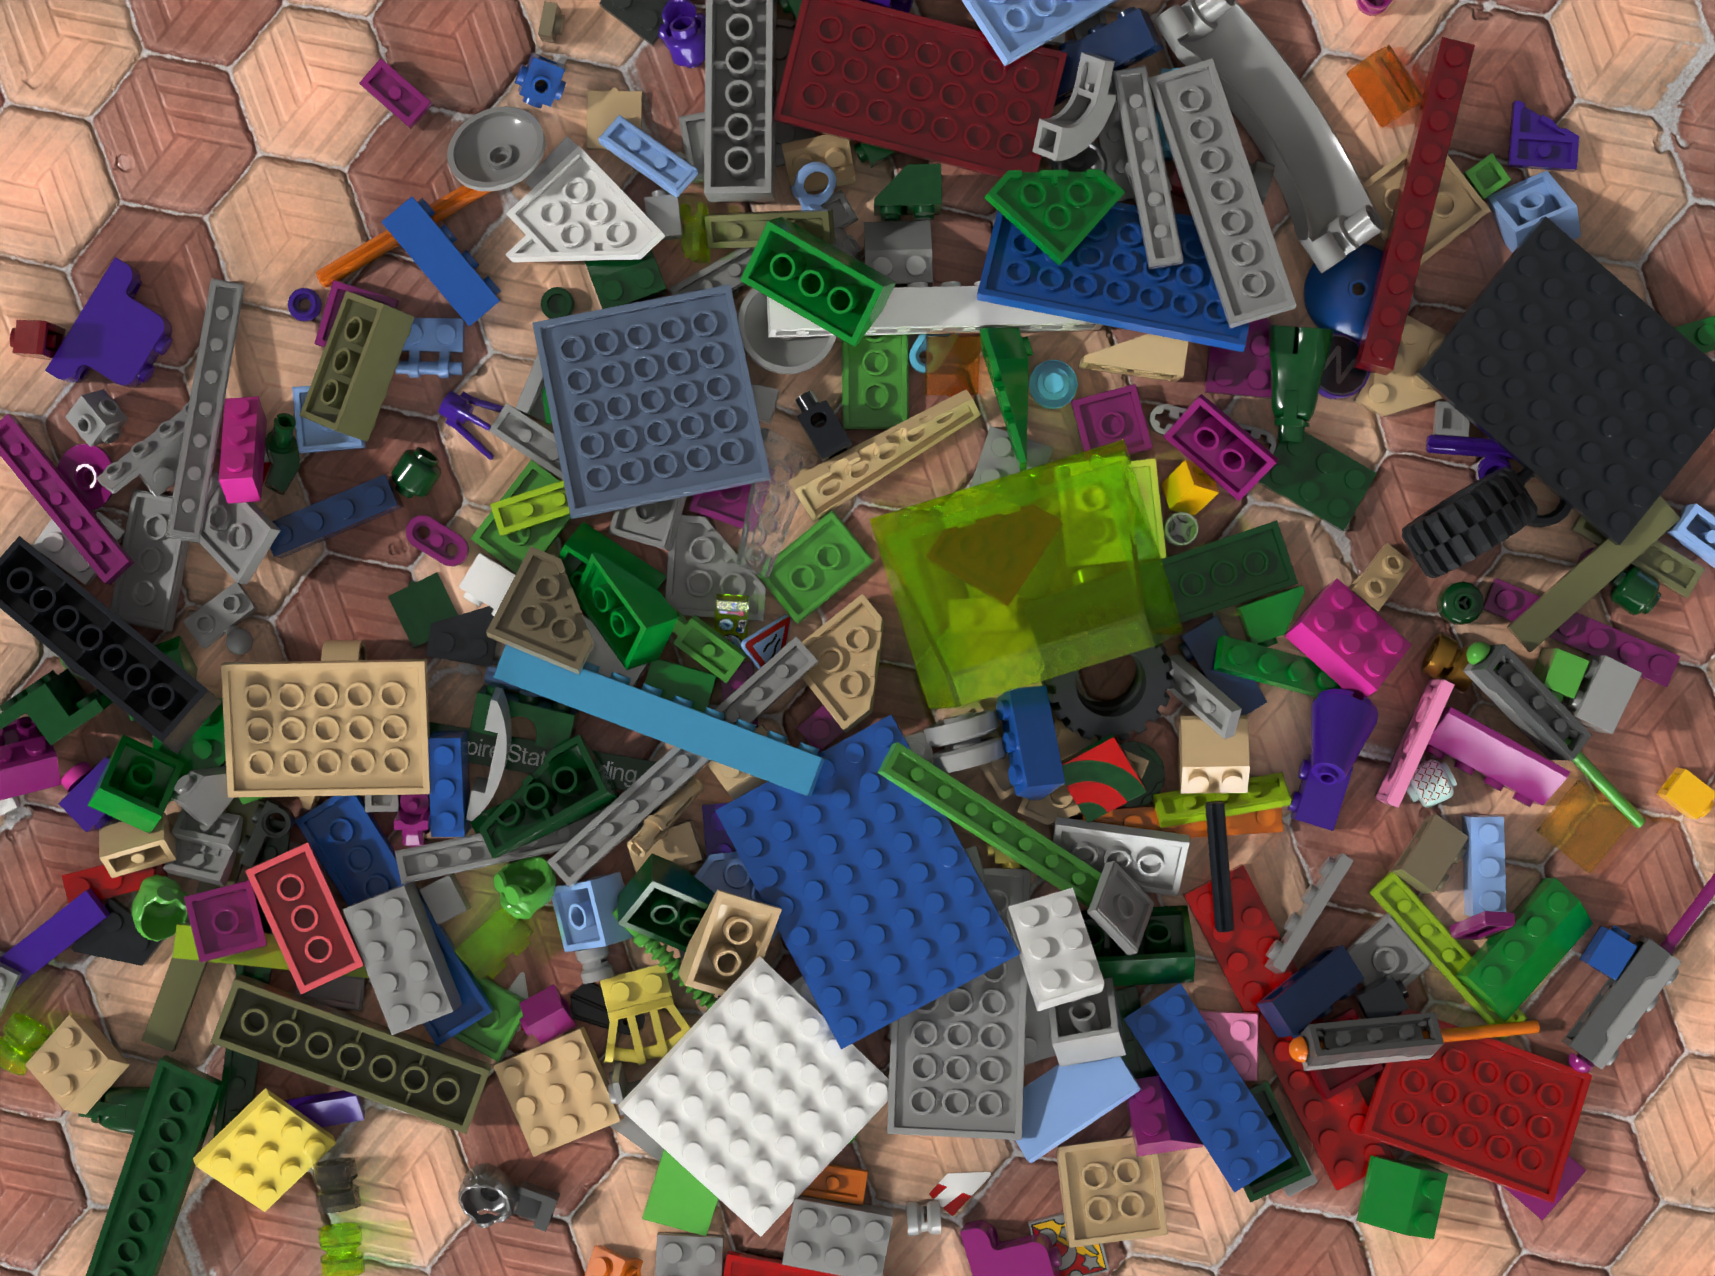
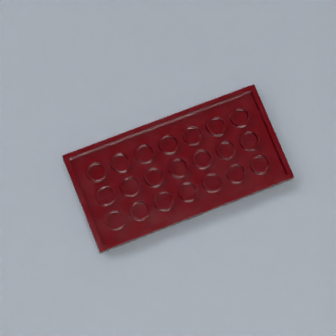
M802 0L773 121L997 178H1002L1008 170L1038 172L1042 155L1032 152L1039 119H1047L1052 116L1067 53L1039 46L1004 66L982 31L859 0Z

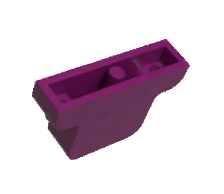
M985 1220L965 1223L960 1231L972 1276H1061L1059 1269L1062 1266L1060 1250L1057 1246L1053 1247L1050 1238L1044 1234L1038 1233L1000 1241L995 1227H992Z

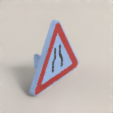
M790 615L781 616L742 640L741 648L758 670L787 645L791 624Z

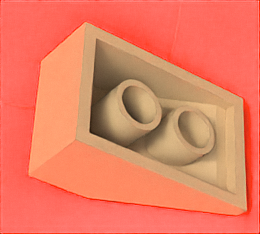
M1146 334L1084 355L1079 361L1078 369L1177 382L1184 376L1189 342Z
M717 889L689 941L678 974L684 985L722 996L759 956L764 960L782 909Z

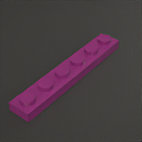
M12 414L4 416L0 420V456L105 584L111 585L135 562L18 419Z
M1494 578L1484 600L1483 610L1513 622L1540 596ZM1577 612L1548 637L1588 655H1606L1641 672L1640 677L1663 687H1668L1680 659V656Z

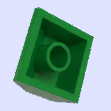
M123 734L101 774L87 806L150 834L164 814L185 763Z
M1371 1155L1356 1220L1407 1236L1434 1239L1448 1173L1424 1163Z

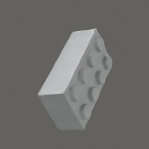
M415 882L403 884L342 909L391 1035L452 1013L463 1005Z

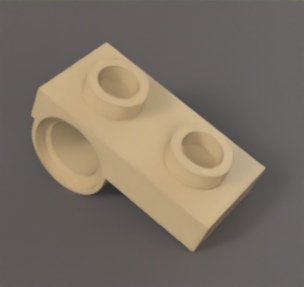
M1386 543L1349 589L1377 613L1413 563L1389 543Z

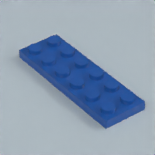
M1181 983L1124 1018L1234 1193L1292 1157Z

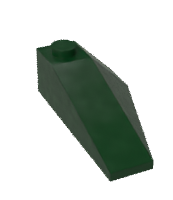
M579 734L551 750L544 757V762L538 769L522 781L523 785L510 799H506L481 825L479 831L492 858L500 857L584 819L610 805L619 797L607 770L582 735Z

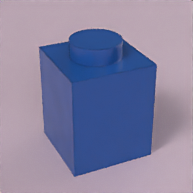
M1613 925L1611 929L1600 926L1580 957V960L1605 976L1617 980L1637 946L1628 941L1631 935L1619 927Z

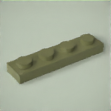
M833 209L707 214L704 216L708 249L756 247L767 221L779 217H784L832 245L836 243Z
M1580 515L1570 529L1597 546L1606 539L1603 534ZM1658 540L1629 564L1630 566L1640 567L1660 584L1684 598L1689 597L1705 568Z

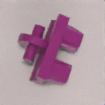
M429 794L402 795L400 800L401 807L394 819V830H402L403 845L421 846L425 842V834L429 833L431 825Z

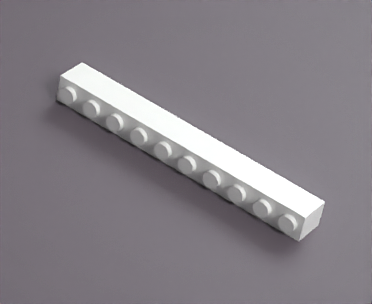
M950 281L942 283L941 287H928V283L914 282L908 284V287L894 286L883 311L865 335L980 333V329L1019 328L1020 332L1099 330L1103 325L978 301L977 292L980 281L975 282L974 286H961L960 282ZM767 296L768 338L835 336Z

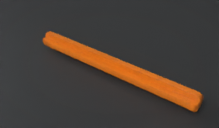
M462 185L429 205L435 212L431 218L435 223H438L491 191H478ZM386 230L316 272L317 279L323 287L327 288L332 285L333 280L340 281L400 244Z

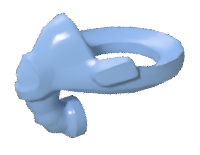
M811 162L804 165L795 177L794 186H791L793 196L798 199L801 210L822 209L821 205L830 199L835 190L836 176L833 169L823 162ZM814 172L825 173L828 177L826 189L819 194L812 195L807 193L804 189L806 177Z

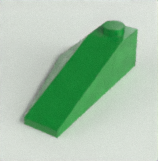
M1019 328L980 329V345L1019 469L1020 471L1027 470L1028 357L1033 355L1030 341L1027 336L1022 338Z

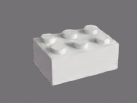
M1073 888L1008 906L1007 919L1014 941L1021 953L1019 956L1037 1012L1103 991L1105 983Z

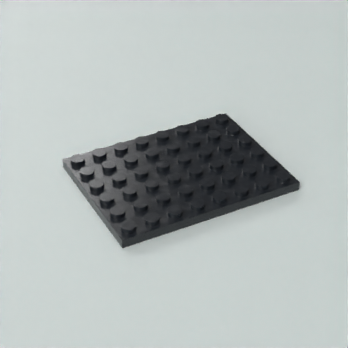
M1546 216L1537 222L1415 372L1421 380L1615 545H1620L1715 428V363Z

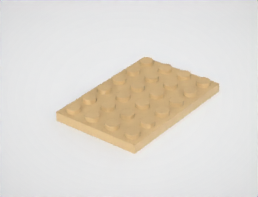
M427 659L224 662L221 664L228 798L431 794Z

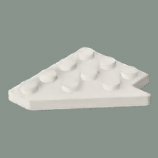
M578 146L506 213L526 236L505 255L512 262L642 259L665 235L588 154Z

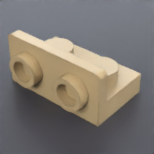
M822 135L781 144L790 189L791 186H794L798 171L804 165L811 162L828 164L835 173L836 186H843L857 181L850 143L847 139ZM822 172L811 173L804 181V189L807 193L826 189L828 185V177Z

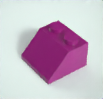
M1160 1076L1136 1079L1142 1090L1126 1100L1136 1156L1203 1147L1202 1141Z

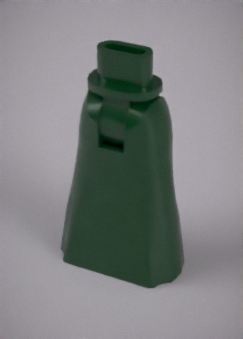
M1269 325L1271 406L1276 418L1274 425H1279L1278 440L1304 442L1305 427H1310V423L1305 421L1311 420L1316 408L1322 375L1333 338V329Z
M110 1087L87 1114L78 1113V1116L91 1118L92 1123H99L106 1129L134 1135L150 1087Z

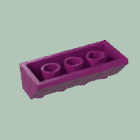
M1444 707L1425 749L1426 752L1443 760L1445 755L1456 761L1454 767L1472 776L1475 771L1485 776L1483 783L1498 791H1502L1503 787L1515 793L1512 798L1528 807H1531L1533 803L1543 806L1570 774V771L1452 707Z

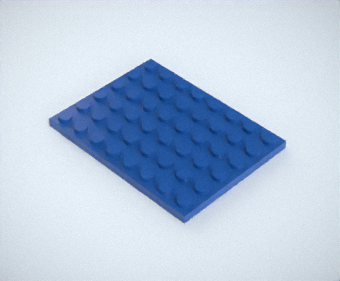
M892 714L818 754L824 757L825 760L811 796H805L774 783L766 782L715 810L763 902L782 909L776 927L841 1050L1021 954L949 818L877 773L893 743L899 742L911 750Z

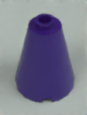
M1347 689L1324 690L1318 694L1317 699L1313 700L1311 705L1312 773L1321 783L1327 785L1340 783L1346 778L1374 730L1379 716L1377 707L1371 700L1366 697L1363 698V701L1353 697L1354 692Z

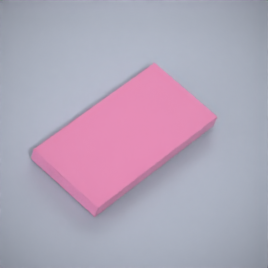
M1442 679L1428 680L1375 796L1376 800L1399 808L1455 684Z

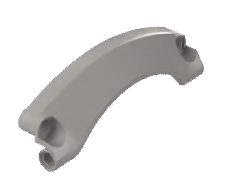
M1188 0L1181 7L1179 4H1176L1154 19V24L1176 57L1186 66L1213 58L1230 110L1249 133L1266 162L1275 165L1273 174L1286 200L1297 238L1320 273L1336 265L1347 257L1346 255L1385 229L1384 222L1376 211L1357 170L1316 101L1275 45L1237 0Z

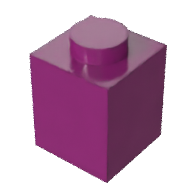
M554 984L519 1003L523 1013V1017L519 1018L524 1031L528 1036L533 1034L541 1045L577 1026L567 1000Z

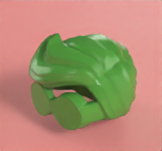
M533 856L515 860L495 874L494 886L497 892L500 893L501 906L515 919H530L536 910L550 902L556 887V873L544 857Z
M157 874L150 876L142 881L139 892L135 896L131 909L133 922L141 936L143 935L148 940L156 942L166 940L176 933L177 923L185 924L189 918L184 897L189 896V894L182 891L179 883L175 880Z

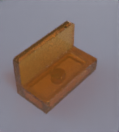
M1390 44L1375 51L1347 72L1348 78L1382 128L1421 103L1422 93Z

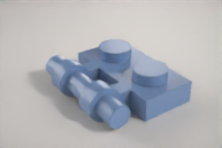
M414 318L410 334L402 349V352H409V360L399 361L395 369L396 374H408L409 378H420V375H438L439 378H450V375H463V362H451V353H464L465 321L458 318ZM421 352L439 353L438 362L421 361Z

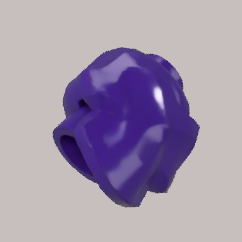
M669 0L662 11L664 23L659 27L658 36L663 40L667 49L670 50L674 64L687 68H696L705 60L706 16L703 13H697L695 4L690 0Z

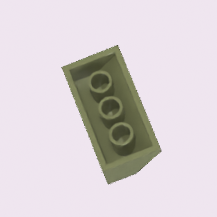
M346 291L299 416L337 432L368 442L370 434L375 427L382 402L387 396V389L393 373L399 364V357L405 341L410 334L414 316Z

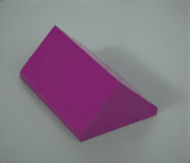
M1200 394L1193 400L1163 436L1238 501L1279 460L1203 394Z

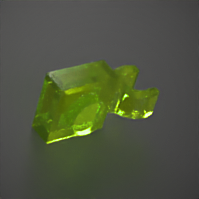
M698 202V211L695 215L691 216V207L686 203L681 204L680 215L688 222L685 224V234L681 239L685 257L697 264L710 263V249L707 247L704 218L708 214V207L703 202Z

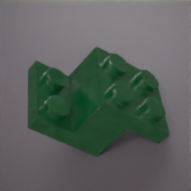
M68 668L58 675L52 670L0 705L2 711L0 713V730L27 712L49 744L52 745L114 702L98 689L87 695Z

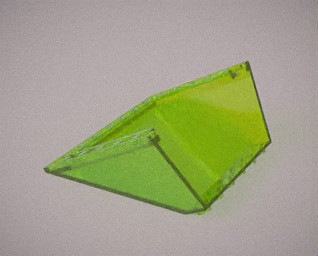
M1124 439L869 519L928 709L955 708L1154 647L1184 631Z

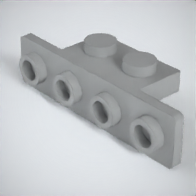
M189 402L173 418L161 423L157 430L145 440L136 443L130 452L117 462L108 465L104 472L97 477L98 482L112 494H115L139 475L149 491L156 497L172 486L176 480Z

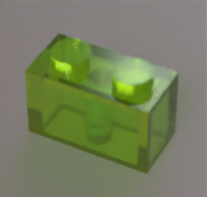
M501 907L456 948L454 952L480 980L487 975L493 979L507 966L503 962L512 952L518 956L531 944L528 937L534 932L522 919H515Z

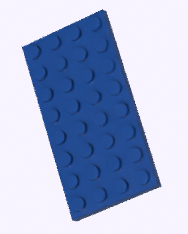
M1116 202L1060 266L997 210L977 292L978 301L1244 352L1250 325L1249 322L1233 328L1229 327L1192 216L1174 213L1183 263L1149 270L1138 209L1135 205Z

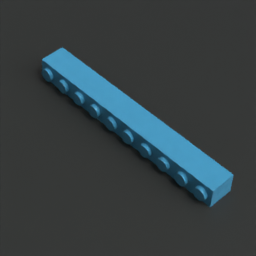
M505 645L493 677L495 679L805 796H811L825 760L824 757L818 755L820 749L802 742H800L799 748L786 743L787 736L770 730L767 736L755 732L757 726L741 719H737L736 724L723 720L725 716L723 712L706 707L704 712L692 708L694 702L675 695L672 701L662 697V690L643 683L642 689L629 684L631 678L613 671L610 677L598 673L600 666L587 661L580 675L511 646Z

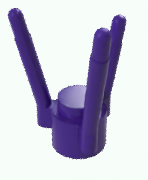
M450 391L440 405L439 414L447 418L445 422L447 425L456 429L489 460H492L494 455L465 429L460 422L465 424L469 420L485 430H490L491 425L472 414L474 407L470 404L499 413L504 406L475 398L464 391L461 395Z

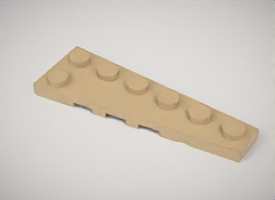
M966 389L811 469L804 468L800 470L788 483L814 522L970 423L981 414L972 396Z

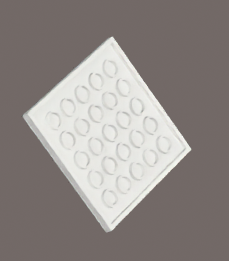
M759 956L618 1106L761 1237L794 1202V1198L800 1196L884 1106L889 1098V1079L853 1044L841 1050L825 1018Z

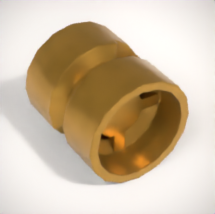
M1442 633L1438 634L1424 657L1421 672L1435 679L1444 677L1446 681L1455 684V689L1465 692L1473 682L1463 671L1469 663L1466 657L1469 647L1459 648L1458 641Z

